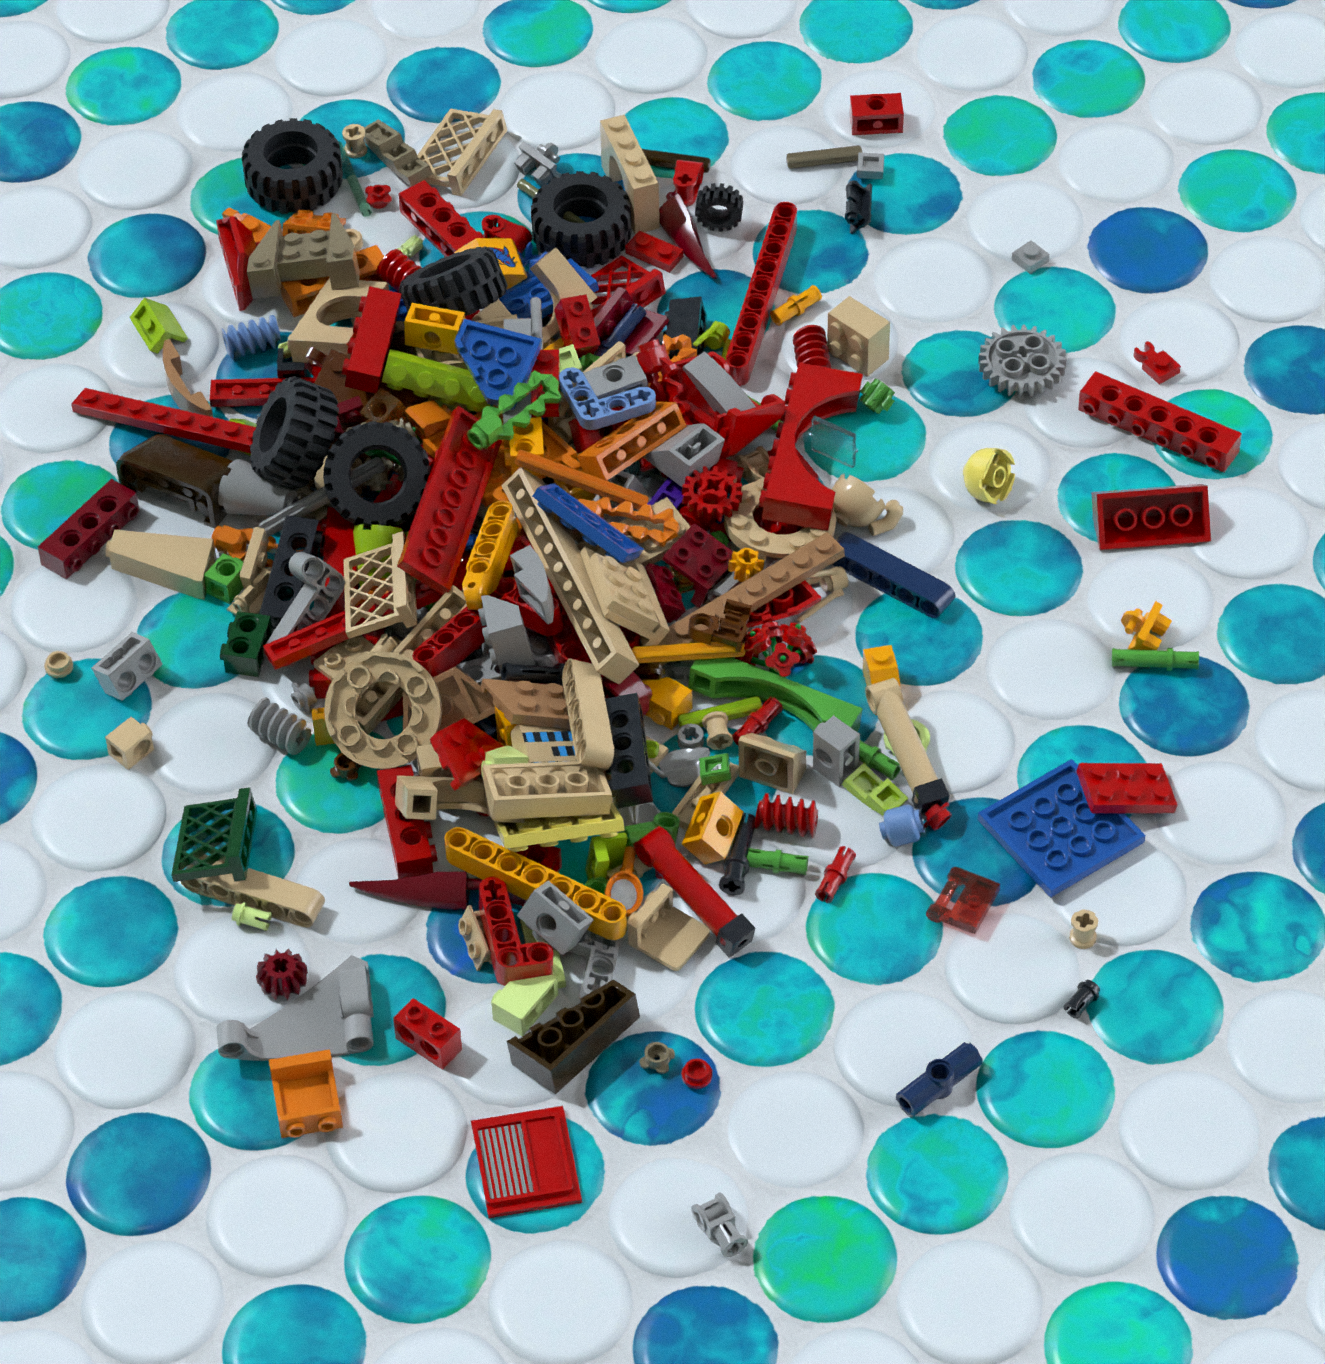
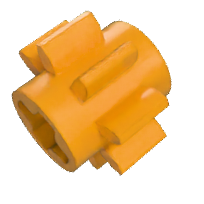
M743 548L738 552H732V560H729L728 571L734 572V580L744 582L763 570L764 560L758 559V551Z

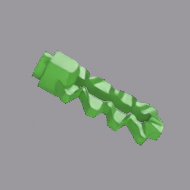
M533 371L528 384L518 382L515 385L513 396L504 394L499 397L498 408L491 406L483 408L481 419L474 423L472 429L467 432L470 442L474 447L481 450L488 448L498 439L511 440L514 436L513 426L526 428L531 420L529 414L537 417L542 416L546 410L545 403H559L561 401V395L558 391L559 381L552 374H541ZM541 384L545 394L540 395L536 401L527 405L519 414L510 418L503 425L502 420L498 416L504 414L516 402H520Z

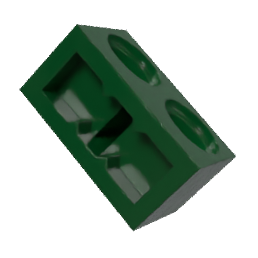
M237 611L234 622H230L228 626L227 643H223L220 649V660L224 661L226 673L259 677L265 660L263 645L267 643L273 633L271 616Z

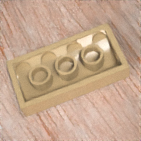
M577 761L483 765L482 767L486 798L492 820L610 814L612 793L603 769L578 764Z

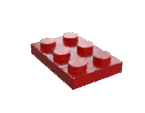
M1079 763L1076 772L1091 813H1175L1178 805L1162 763Z

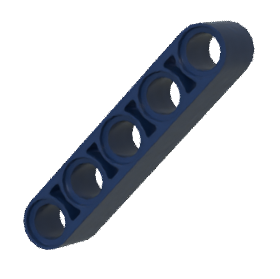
M843 532L836 539L844 548L845 556L831 565L843 567L847 574L926 616L938 618L954 601L956 597L955 592L944 581L852 533Z

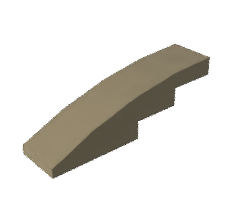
M379 119L364 127L366 134L364 142L389 169L407 184L413 186L433 174L430 165L418 158L415 149L403 141L399 132Z

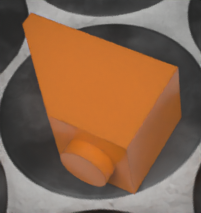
M434 400L408 407L405 410L412 427L416 428L415 434L422 441L445 430L452 414L446 405L443 404L440 407Z

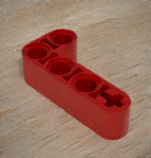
M488 877L482 880L479 885V911L497 982L506 986L509 981L552 975V947L544 942L520 943L505 882L496 877Z

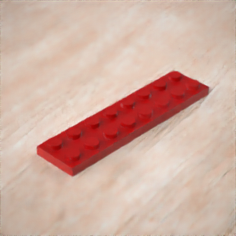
M457 406L452 411L397 564L398 568L441 595L451 590L502 440L498 439L486 449L479 450L474 447L467 436V432L480 419L460 406Z

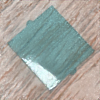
M814 416L812 418V430L809 432L812 436L811 450L853 468L855 466L856 453L858 452L856 448V434Z

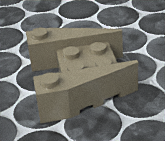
M336 213L331 215L330 231L316 230L305 234L290 233L283 236L280 220H276L249 257L247 267L253 299L279 296L281 282L329 276L332 290L359 287L360 271L355 247Z

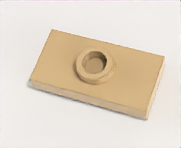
M255 527L240 572V579L245 589L249 585L253 586V580L259 575V571L265 568L267 563L266 550L269 539L264 528Z

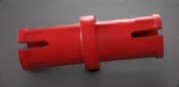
M769 697L756 712L750 713L747 716V721L732 734L733 741L739 746V738L742 735L764 733L768 729V724L783 711L782 704L776 698Z
M846 846L839 847L832 863L826 866L824 878L815 891V896L823 902L826 895H828L825 901L826 903H831L840 884H844L847 880V871L856 858V853L848 847L844 855Z

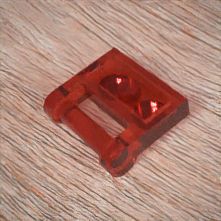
M952 867L947 875V883L936 902L929 906L926 916L933 922L940 923L942 921L976 934L1000 891V883L959 867ZM966 885L953 909L946 908L957 887Z

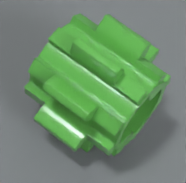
M876 378L872 383L867 381L860 390L863 395L859 400L876 414H880L882 410L888 411L895 402L891 399L895 392Z

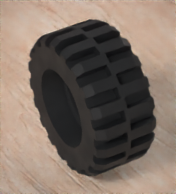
M289 118L290 121H283L281 119L275 121V124L272 125L268 123L262 126L261 131L256 130L251 135V139H248L244 145L242 165L245 187L250 197L260 206H266L267 210L272 212L278 210L281 214H288L289 212L298 213V210L313 211L317 209V206H324L330 201L329 197L333 198L341 187L343 170L338 140L328 129L325 130L324 126L319 123L312 124L311 120L303 119V121H298L297 118ZM292 163L306 164L295 169L279 168Z
M576 171V174L564 173L560 178L554 177L550 179L548 185L544 184L532 200V237L537 249L542 254L545 251L550 252L557 248L566 260L571 258L579 266L594 268L596 264L604 265L609 262L610 258L614 260L618 257L621 251L625 250V245L631 239V203L629 202V196L621 185L616 181L613 183V180L608 176L604 175L601 177L596 172L586 174L584 171ZM567 211H571L578 217L586 216L596 220L587 223H573L564 220L563 216Z
M486 246L470 248L430 263L416 270L413 274L408 275L401 281L399 286V292L407 311H409L412 303L465 312V316L471 315L494 303L507 290V282L495 253Z
M294 376L283 379L268 396L269 399L262 408V413L258 417L257 426L253 432V442L250 447V463L252 464V469L259 477L292 489H298L309 484V480L314 479L316 472L324 464L323 461L329 453L331 442L334 440L339 408L337 407V398L330 389Z
M372 421L352 427L349 431L344 432L332 445L324 466V488L332 507L342 518L354 525L364 524L363 528L370 529L371 525L395 527L408 521L416 514L431 472V466L429 465L428 455L420 445V441L408 433V430L403 427H397L393 423ZM369 450L387 451L393 454L402 465L404 472L403 485L400 491L390 500L384 502L367 501L360 497L352 486L350 478L352 465L361 454Z

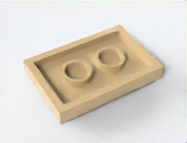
M595 552L588 561L606 609L653 631L659 622L640 572L632 567L626 568L620 565L610 556L604 557Z

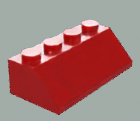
M1192 484L1091 492L1093 522L1099 550L1211 541L1208 485Z

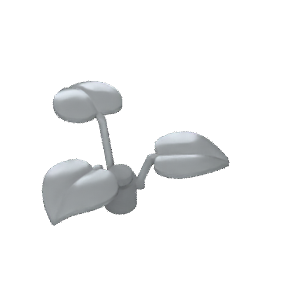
M705 747L675 750L666 754L659 762V768L649 760V768L660 778L667 777L668 782L672 786L688 787L693 785L700 775L699 758L709 757L710 750ZM652 804L617 809L623 818L624 826L653 821L654 816L658 813Z

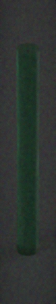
M338 141L344 175L362 216H369L372 214V210L369 204L366 203L365 194L343 144Z

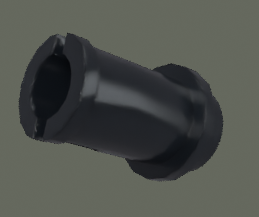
M1087 979L1085 982H1080L1077 986L1078 990L1064 1004V1010H1068L1071 1007L1067 1012L1071 1017L1080 1018L1092 1001L1098 1000L1100 988L1091 980Z

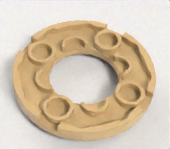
M764 478L742 486L741 492H743L739 510L732 511V517L730 518L724 515V528L731 541L740 549L750 548L758 551V558L766 560V556L784 558L826 532L834 537L836 527V514L833 508L828 531L804 527L799 532L778 535L760 528L754 521L753 514L759 507L761 490H765L763 489Z
M380 651L367 653L350 662L334 677L325 699V722L330 737H332L341 752L352 761L376 769L401 767L416 760V747L431 744L429 739L439 731L442 720L441 696L432 676L415 660L394 652ZM377 682H391L399 685L408 694L412 703V716L408 726L402 733L390 739H377L369 736L360 727L356 718V704L360 694L368 686Z

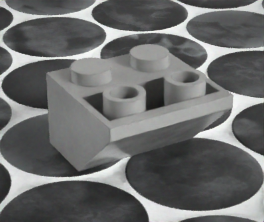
M704 423L686 425V428L650 451L643 458L682 487L685 484V477H692L693 470L701 473L703 466L709 469L719 462L725 439Z
M489 595L481 596L483 608L478 609L482 626L487 625V627L482 628L486 645L489 644V647H493L489 649L493 666L499 665L501 671L504 663L535 665L532 647L519 606Z

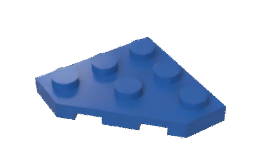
M467 319L463 320L454 340L460 356L486 402L494 406H498L500 396L504 394L513 396V389L518 382H527L542 347L541 338ZM516 402V404H515L512 408H510L509 410H513V411H514V409H515V407H516V405H517V402Z

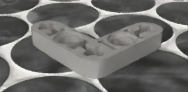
M532 930V934L538 942L548 944L546 940ZM587 930L582 936L584 941L568 951L588 958L579 998L591 993L594 984L599 985V988L612 980L620 948L619 939L609 940ZM590 940H593L592 945H588ZM603 944L608 946L607 949L603 948ZM600 965L606 969L607 973L598 974L593 970L592 966Z

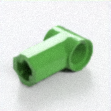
M660 812L654 816L653 821L624 826L625 831H619V833H626V847H634L636 841L660 826L671 835L676 846L680 820L672 813Z

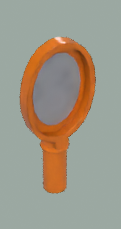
M632 846L625 848L622 867L619 872L611 876L605 888L606 896L621 902L625 906L626 917H629L634 911L639 909L644 893L640 880L633 874L636 853Z

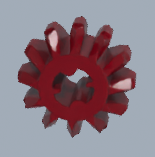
M276 948L274 955L265 953L264 961L258 962L256 981L264 995L271 994L274 1000L281 995L288 1001L291 993L299 995L300 987H306L307 965L305 962H302V957L299 953L292 955L289 948L284 953H280Z

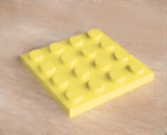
M611 803L610 814L525 818L524 823L494 821L505 849L510 848L512 852L527 850L528 845L540 844L541 847H551L558 845V841L567 839L574 843L588 840V836L600 835L601 838H610L617 836L619 831H625L623 818L614 803Z

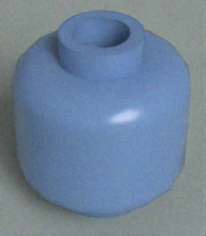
M910 805L886 810L883 817L884 821L879 823L883 840L889 839L890 843L895 847L917 842L921 837V833L925 832L919 809L914 810Z

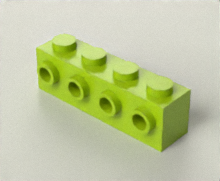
M390 349L382 382L387 383V387L394 390H402L403 388L414 390L413 394L425 398L433 395L440 397L441 402L455 405L456 402L466 404V408L476 412H482L483 408L490 406L469 370Z

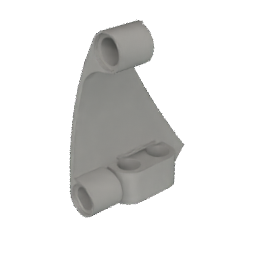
M351 955L304 994L250 1029L238 1020H226L219 1023L217 1026L218 1053L220 1056L229 1059L269 1061L270 1059L330 1049L331 1057L360 1053L371 1049L373 1046L371 1018L374 1017L368 962Z

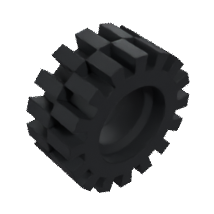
M715 183L711 184L710 188L707 185L704 186L703 191L700 190L696 199L695 217H697L698 223L702 222L704 228L709 225L712 231L718 228L719 232H723L724 227L729 231L732 229V226H738V222H741L743 196L739 195L737 189L733 191V186L731 185L725 188L724 183H720L719 187H716ZM720 205L727 209H715L711 206Z

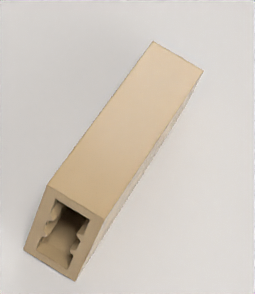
M114 530L112 540H108L106 544V557H110L113 570L205 600L207 592L204 574L216 560L213 539Z

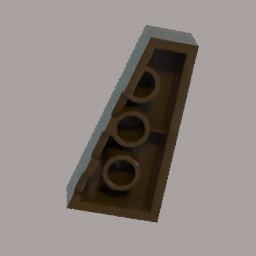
M614 979L580 998L581 1003L568 1009L565 1007L556 1012V1017L543 1025L539 1022L530 1027V1032L518 1039L515 1036L506 1041L512 1065L557 1094L640 1018L636 994Z

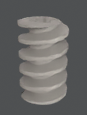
M267 697L259 700L248 718L247 724L252 732L259 734L264 739H268L272 744H277L279 748L286 750L291 755L300 753L311 737V729L306 728V721L303 718L297 720L296 714L290 713L288 715L287 709H279V705L277 703L271 704Z

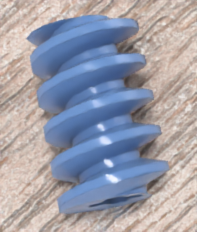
M274 315L269 316V323H267L264 317L259 318L258 326L254 320H249L248 329L243 322L238 323L237 331L233 325H228L227 334L222 328L224 344L231 359L235 358L236 350L244 357L246 348H249L251 353L255 354L257 345L264 352L266 351V343H270L272 348L276 349L277 340L281 342L279 327Z

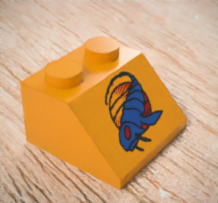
M476 238L454 252H462L476 247H489L495 253L507 282V290L527 278L516 245L512 239Z

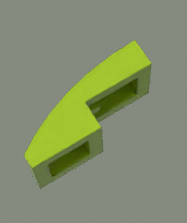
M865 763L850 774L842 783V786L853 796L883 816L886 810L900 807L908 800V797L888 778L883 782Z

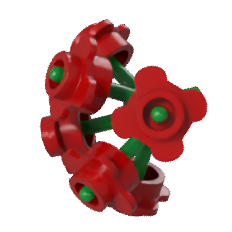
M767 622L761 626V629L755 628L747 633L744 647L745 655L743 657H735V659L753 666L757 664L767 667L769 672L786 678L790 675V669L794 664L798 662L812 664L814 662L813 656L817 653V649L812 638L806 634L804 626L798 623H790L789 626L781 624L779 626L778 622ZM770 645H771V649H772V655H771V654L769 653V651L767 650V648H768ZM762 652L766 659H759V653Z

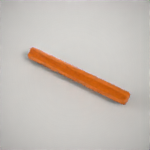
M520 449L516 455L514 464L601 497H609L611 501L620 504L624 501L632 502L633 509L636 510L648 504V496L523 449Z

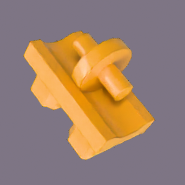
M1155 601L1150 612H1147L1144 616L1142 615L1143 611L1138 608L1134 611H1126L1123 614L1121 622L1125 627V632L1127 634L1136 632L1127 649H1158L1162 640L1149 633L1150 630L1163 636L1172 620L1160 613L1162 604Z

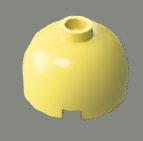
M983 448L970 456L963 468V478L967 491L974 498L991 504H997L996 501L998 499L1003 501L1007 498L1015 480V474L1011 473L1010 464L1015 465L1011 453L1000 448Z

